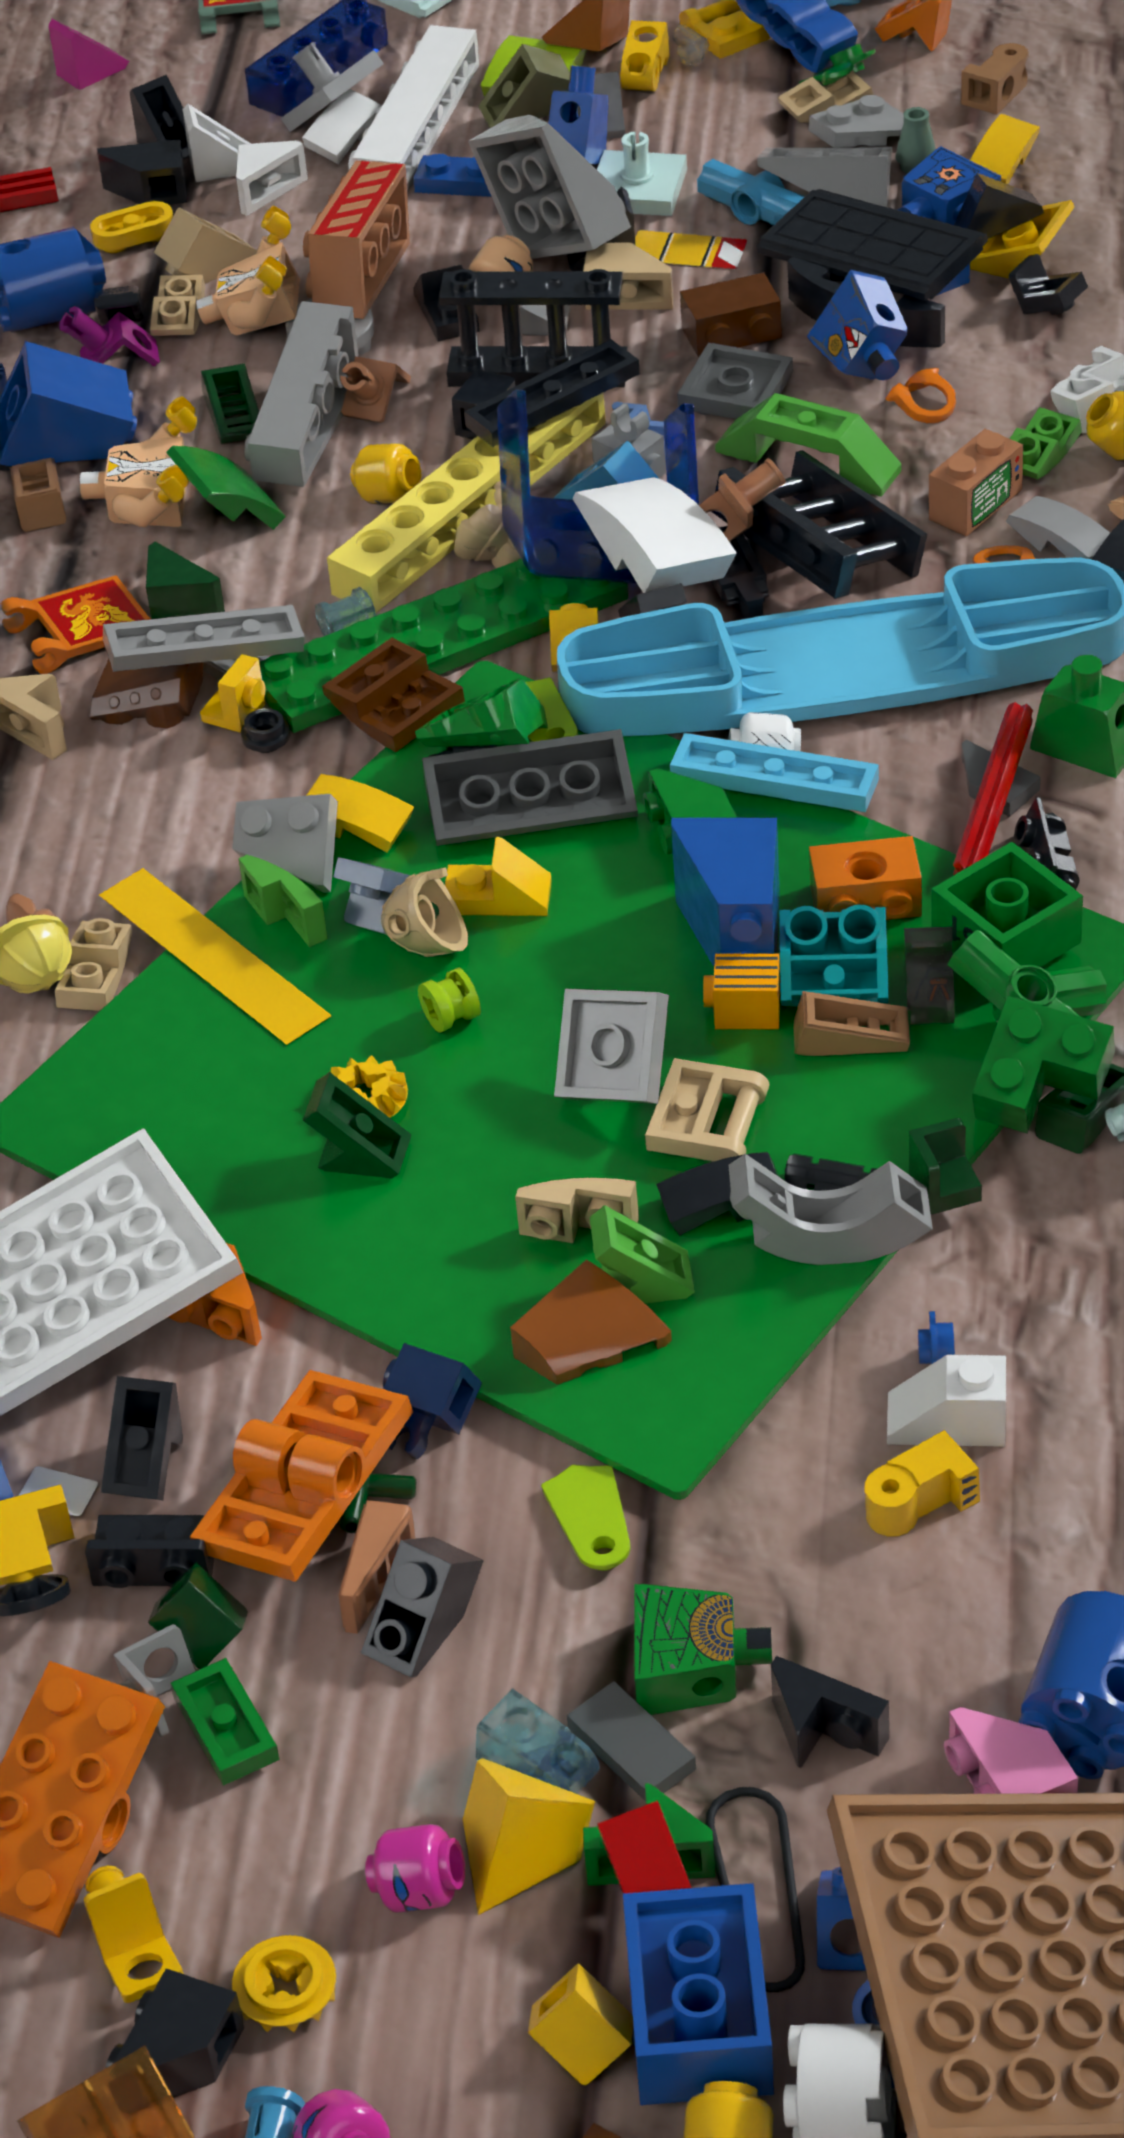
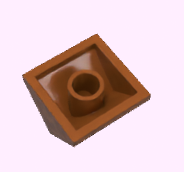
M582 0L541 38L546 44L601 51L627 37L630 0Z

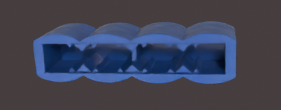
M734 0L747 17L758 24H762L775 42L785 48H789L797 61L811 72L818 73L832 66L833 64L829 56L856 44L858 32L853 23L840 12L831 10L826 0Z

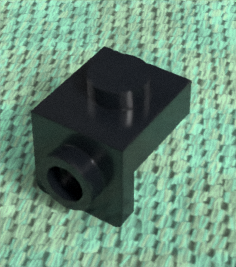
M1038 254L1029 255L1008 276L1023 314L1049 311L1051 315L1063 313L1071 309L1075 305L1074 300L1088 288L1082 271L1047 276Z

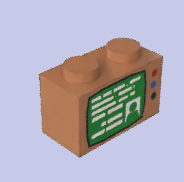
M986 428L983 429L929 474V520L966 537L1022 490L1023 444Z

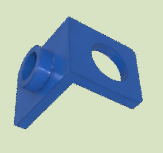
M841 1867L834 1868L832 1871H822L817 1891V1965L820 1969L866 1970L862 1952L845 1954L839 1951L832 1943L831 1930L834 1925L844 1919H853Z

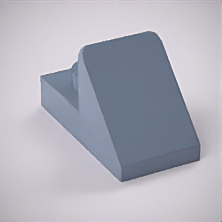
M338 857L333 877L351 882L349 888L350 897L344 921L385 933L381 925L382 906L392 894V890L397 885L405 882V879L410 875Z

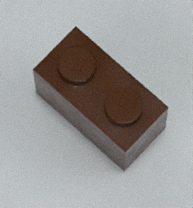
M764 272L680 291L682 330L697 357L701 356L708 343L739 348L782 338L781 301Z

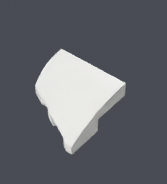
M1099 346L1092 351L1093 363L1091 365H1077L1070 371L1068 378L1060 381L1050 390L1052 401L1061 414L1081 419V434L1087 433L1086 415L1091 404L1105 393L1124 391V354Z

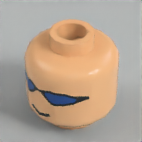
M511 235L495 236L485 242L470 264L469 270L473 272H533V261L530 257L529 248L520 239Z

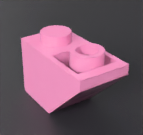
M963 1707L949 1712V1739L944 1741L945 1753L953 1771L958 1776L964 1774L967 1776L974 1787V1794L1078 1793V1777L1047 1730Z

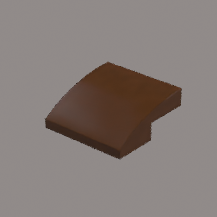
M390 638L322 686L324 695L345 717L371 738L394 752H397L416 738L415 731L441 712L465 702L462 686L428 670L426 654L394 638Z

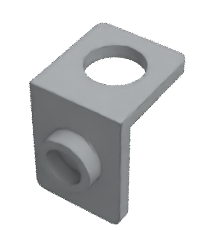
M170 1625L113 1654L123 1680L119 1685L156 1698L161 1693L171 1689L170 1682L195 1672L181 1630L176 1625ZM159 1648L173 1650L174 1663L165 1675L157 1678L145 1675L144 1663L153 1651ZM163 1713L155 1728L160 1737L169 1733Z

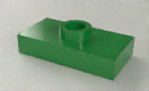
M227 1658L170 1682L173 1698L223 1786L280 1760L274 1739Z

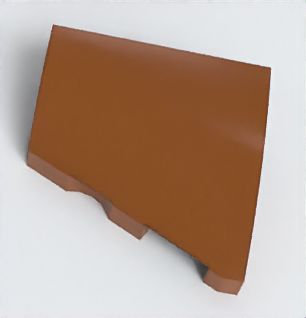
M587 1259L510 1327L514 1358L556 1385L580 1377L589 1368H606L623 1362L622 1352L651 1341L654 1342L657 1349H660L672 1341L671 1330L644 1302L619 1281Z

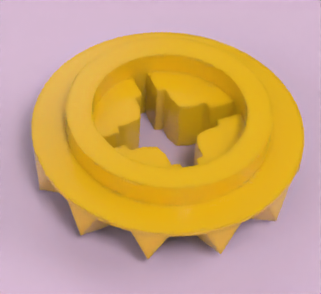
M371 1055L365 1062L357 1063L350 1057L346 1068L331 1067L330 1072L389 1118L398 1113L404 1106L408 1095L405 1073L398 1072L392 1060L378 1064L373 1055ZM365 1083L368 1088H372L371 1097L368 1098L366 1093H362L361 1089L356 1088V1086Z
M276 1936L256 1944L243 1955L233 1973L232 1991L237 1992L240 2010L245 2021L252 2019L260 2023L267 2033L274 2026H286L295 2033L299 2023L310 2018L319 2021L322 2009L328 2002L335 2001L336 1969L328 1952L318 1943L300 1936ZM270 1973L277 1979L281 1978L287 1983L297 1978L296 1985L299 1995H290L284 1990L274 1995L275 1989Z

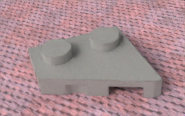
M865 95L860 100L844 105H834L825 111L810 115L808 131L834 148L855 147L858 145L886 146L887 136H900L904 117L902 112L886 103L882 97Z
M331 794L236 802L232 849L241 857L251 855L275 864L299 880L312 885L316 890L329 893L331 892L338 801Z

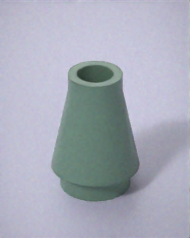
M921 107L909 108L903 114L904 121L895 158L900 164V169L905 173H909L936 150L929 122V112Z

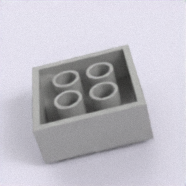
M532 115L510 118L468 141L508 235L514 236L526 244L530 250L531 259L594 250L631 228L625 213V205L618 196L615 187L547 122Z

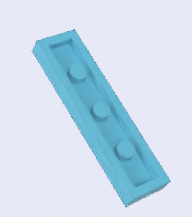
M684 733L670 763V772L723 789L861 812L867 811L879 781V764Z

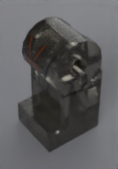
M952 926L904 928V970L907 1009L910 1011L911 1025L928 1023L954 1024L953 969L947 965L953 955Z

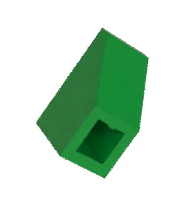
M659 768L649 770L650 792L643 794V802L648 820L651 823L657 821L659 824V838L666 855L673 854L672 818H737L723 788Z

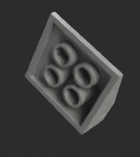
M892 147L765 148L757 157V166L808 192L822 189L888 207Z

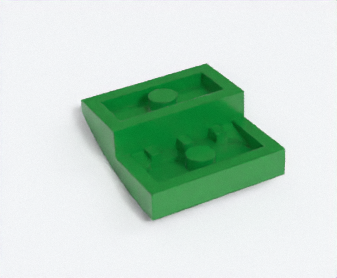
M171 446L167 450L168 456L182 470L202 496L233 522L246 508L272 530L286 517L247 471L235 462L201 448Z

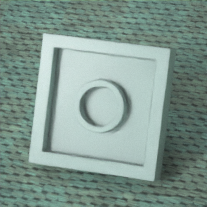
M636 132L625 134L622 137L623 151L604 150L597 171L615 187L616 191L620 187L628 191L633 214L673 215L687 171L686 155L649 153V137L643 132L639 133V143L637 144Z

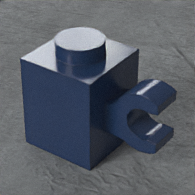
M404 1343L397 1359L392 1360L386 1368L383 1377V1389L409 1396L413 1413L388 1449L393 1450L401 1434L410 1432V1438L404 1450L412 1458L419 1459L427 1448L428 1435L432 1426L459 1435L482 1382L464 1363Z

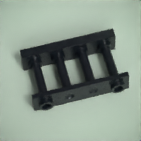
M461 269L454 272H444L439 294V305H457L461 345L451 346L446 372L448 387H461L476 369L513 377L517 386L611 340L609 305H620L623 271L594 269L591 271L473 272L468 269ZM475 305H501L505 346L478 345ZM519 305H546L549 346H523ZM564 305H591L594 346H567ZM621 346L628 351V346ZM626 382L620 384L617 387H625Z
M804 450L796 451L791 477L785 478V484L779 486L752 506L754 509L753 525L742 533L835 599L849 595L854 569L857 567L886 560L911 578L918 576L928 535ZM734 467L719 470L715 493L718 491L719 477L722 474L726 473L730 480L735 483L746 475ZM793 496L801 503L790 506L781 499ZM711 511L728 524L726 517L722 513ZM823 517L832 524L820 527L811 520ZM854 538L864 546L852 549L842 541Z

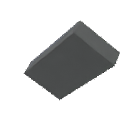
M615 1681L567 1714L568 1729L645 1802V1783H649L662 1793H665L696 1770L695 1756Z

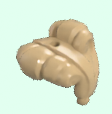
M499 481L494 486L496 490L494 493L496 505L488 504L481 507L469 519H465L459 524L456 531L454 553L460 559H473L474 561L491 560L492 564L499 568L532 554L535 545V530L532 525L529 503L518 489L510 485L507 486L504 481Z

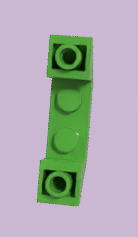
M774 393L737 418L715 444V452L754 463L759 461L775 439L813 448L823 453L839 455V475L866 493L880 497L884 495L901 472V462L859 414Z

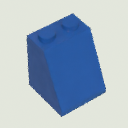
M25 341L0 396V464L14 466L46 458H54L55 463L107 459L109 449L113 446L131 442L137 427V417L133 416L132 413L133 391L129 390L126 371Z
M672 818L671 831L676 903L712 965L714 966L715 954H777L780 902L777 818Z

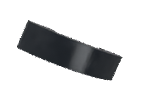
M791 257L787 261L789 299L803 313L817 321L841 284L830 281L829 268ZM904 295L896 302L907 326V335L900 346L928 348L941 347L945 343V305Z

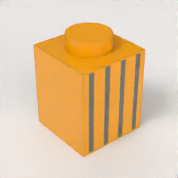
M715 954L714 975H704L703 983L704 1007H714L715 1029H779L781 999L779 954Z

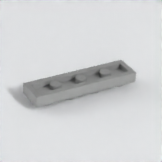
M293 605L103 624V642L113 672L239 658L241 654L255 657L302 652L305 639Z

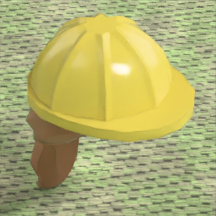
M19 893L13 894L9 897L6 905L7 924L0 927V984L9 986L12 990L19 993L29 994L48 990L53 984L63 978L71 959L72 949L68 937V928L50 909L37 910L33 900Z

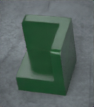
M954 1118L909 1131V1175L927 1187L931 1215L982 1201V1185L965 1155L966 1127L961 1118Z
M195 1562L155 1603L148 1623L157 1632L170 1625H176L181 1630L192 1663L197 1668L202 1669L243 1630L248 1610Z

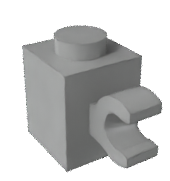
M623 403L612 411L610 417L611 425L592 438L593 463L628 440L660 478L666 473L664 436L648 429L649 418L647 413L642 411L631 419L629 406Z

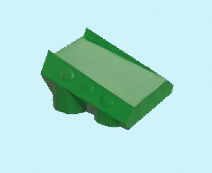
M517 679L482 696L470 699L441 712L417 729L415 733L416 738L426 747L529 744L528 735L536 729L548 728L544 706L525 681Z

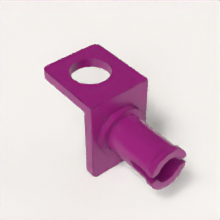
M74 306L69 309L74 318L66 312L60 321V330L83 345L80 349L81 358L103 364L124 344L151 365L156 366L160 362L156 339L120 312L104 326H101L84 314L81 309ZM134 335L137 336L144 343L146 348L139 344V342L135 339Z

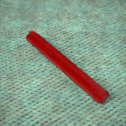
M1014 702L1006 708L953 863L955 867L953 875L989 854L1033 722L1031 717L1033 709L1028 704L1021 706Z

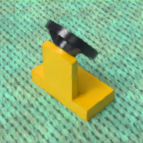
M61 1484L0 1501V1586L6 1585L0 1588V1616L20 1615L48 1607L61 1601L71 1592L67 1576L61 1574L42 1575L54 1571L47 1546L75 1538Z

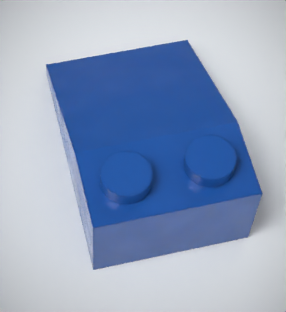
M754 1883L623 1894L640 2106L689 2102L693 2096L704 2092L705 2084L716 2081L749 2084L756 2087L758 2096L774 2095L772 2040Z

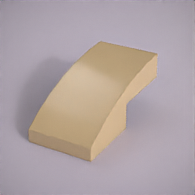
M851 71L842 79L828 86H822L811 77L780 95L778 101L800 123H809V117L812 114L825 111L834 105H844L860 100L865 95H873V92L866 82Z

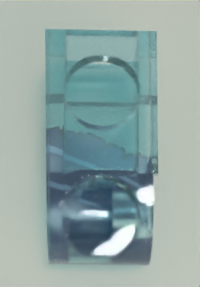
M513 1688L477 1725V1760L484 1758L576 1794H579L599 1772V1761L588 1745L572 1734L568 1727Z

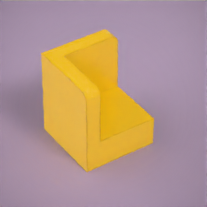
M578 1963L532 2005L528 2034L580 2084L587 2085L632 2045L633 2015Z

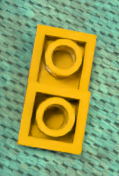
M1001 113L983 136L970 161L1001 175V182L1009 184L1018 165L1024 164L1040 132V127Z
M320 774L306 795L331 794L338 801L335 837L340 839L344 831L347 830L386 853L405 827L414 809V806L366 784L326 774Z

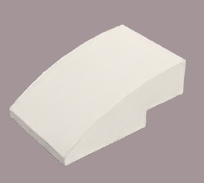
M656 477L575 492L572 498L615 570L628 568L643 593L680 583L684 587L722 579L725 577L737 554L723 532L695 501L670 483Z

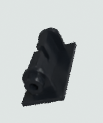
M1036 797L1026 816L1022 815L1016 823L1014 843L1076 890L1080 883V878L1073 857L1068 856L1071 852L1065 821L1054 813L1045 814L1041 798Z

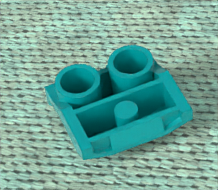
M858 904L842 909V912H823V910L812 906H801L791 912L790 910H779L781 1006L798 1007L803 991L888 1003L886 907H875L874 910L869 906Z

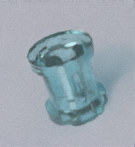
M360 586L351 590L350 596L330 604L323 601L315 605L316 619L324 636L349 627L356 622L376 616L371 598Z

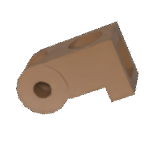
M1016 43L1001 44L993 49L992 56L981 66L969 64L961 73V104L997 115L1028 83L1027 70L1025 68V63L1029 57L1028 49Z

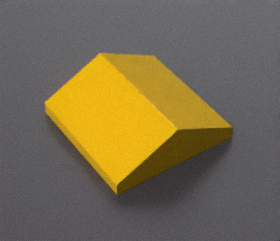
M1072 200L1042 206L1044 214L988 239V242L983 246V251L971 261L970 270L1009 279V273L1029 255L1038 254L1040 256L1075 208Z

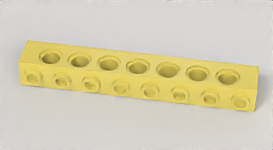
M604 392L495 447L490 446L477 436L327 557L331 594L370 613L376 614L454 550L456 531L461 521L469 519L477 510L485 505H496L494 499L496 490L494 486L497 482L504 481L507 486L515 487L522 494L606 424Z

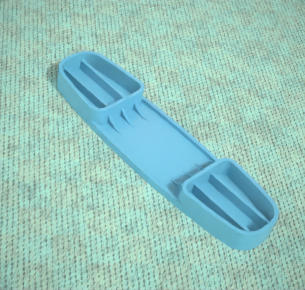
M1081 557L1047 558L959 565L946 572L944 576V592L831 605L725 623L721 613L712 605L689 603L582 627L564 637L557 648L558 692L577 729L583 733L590 734L621 729L623 736H647L739 728L741 719L749 712L783 714L788 716L792 722L934 702L1054 678L1063 666L1072 665V661L1081 655L1096 656L1102 661V665L1109 664L1120 657L1124 652V583L1114 569L1099 561Z

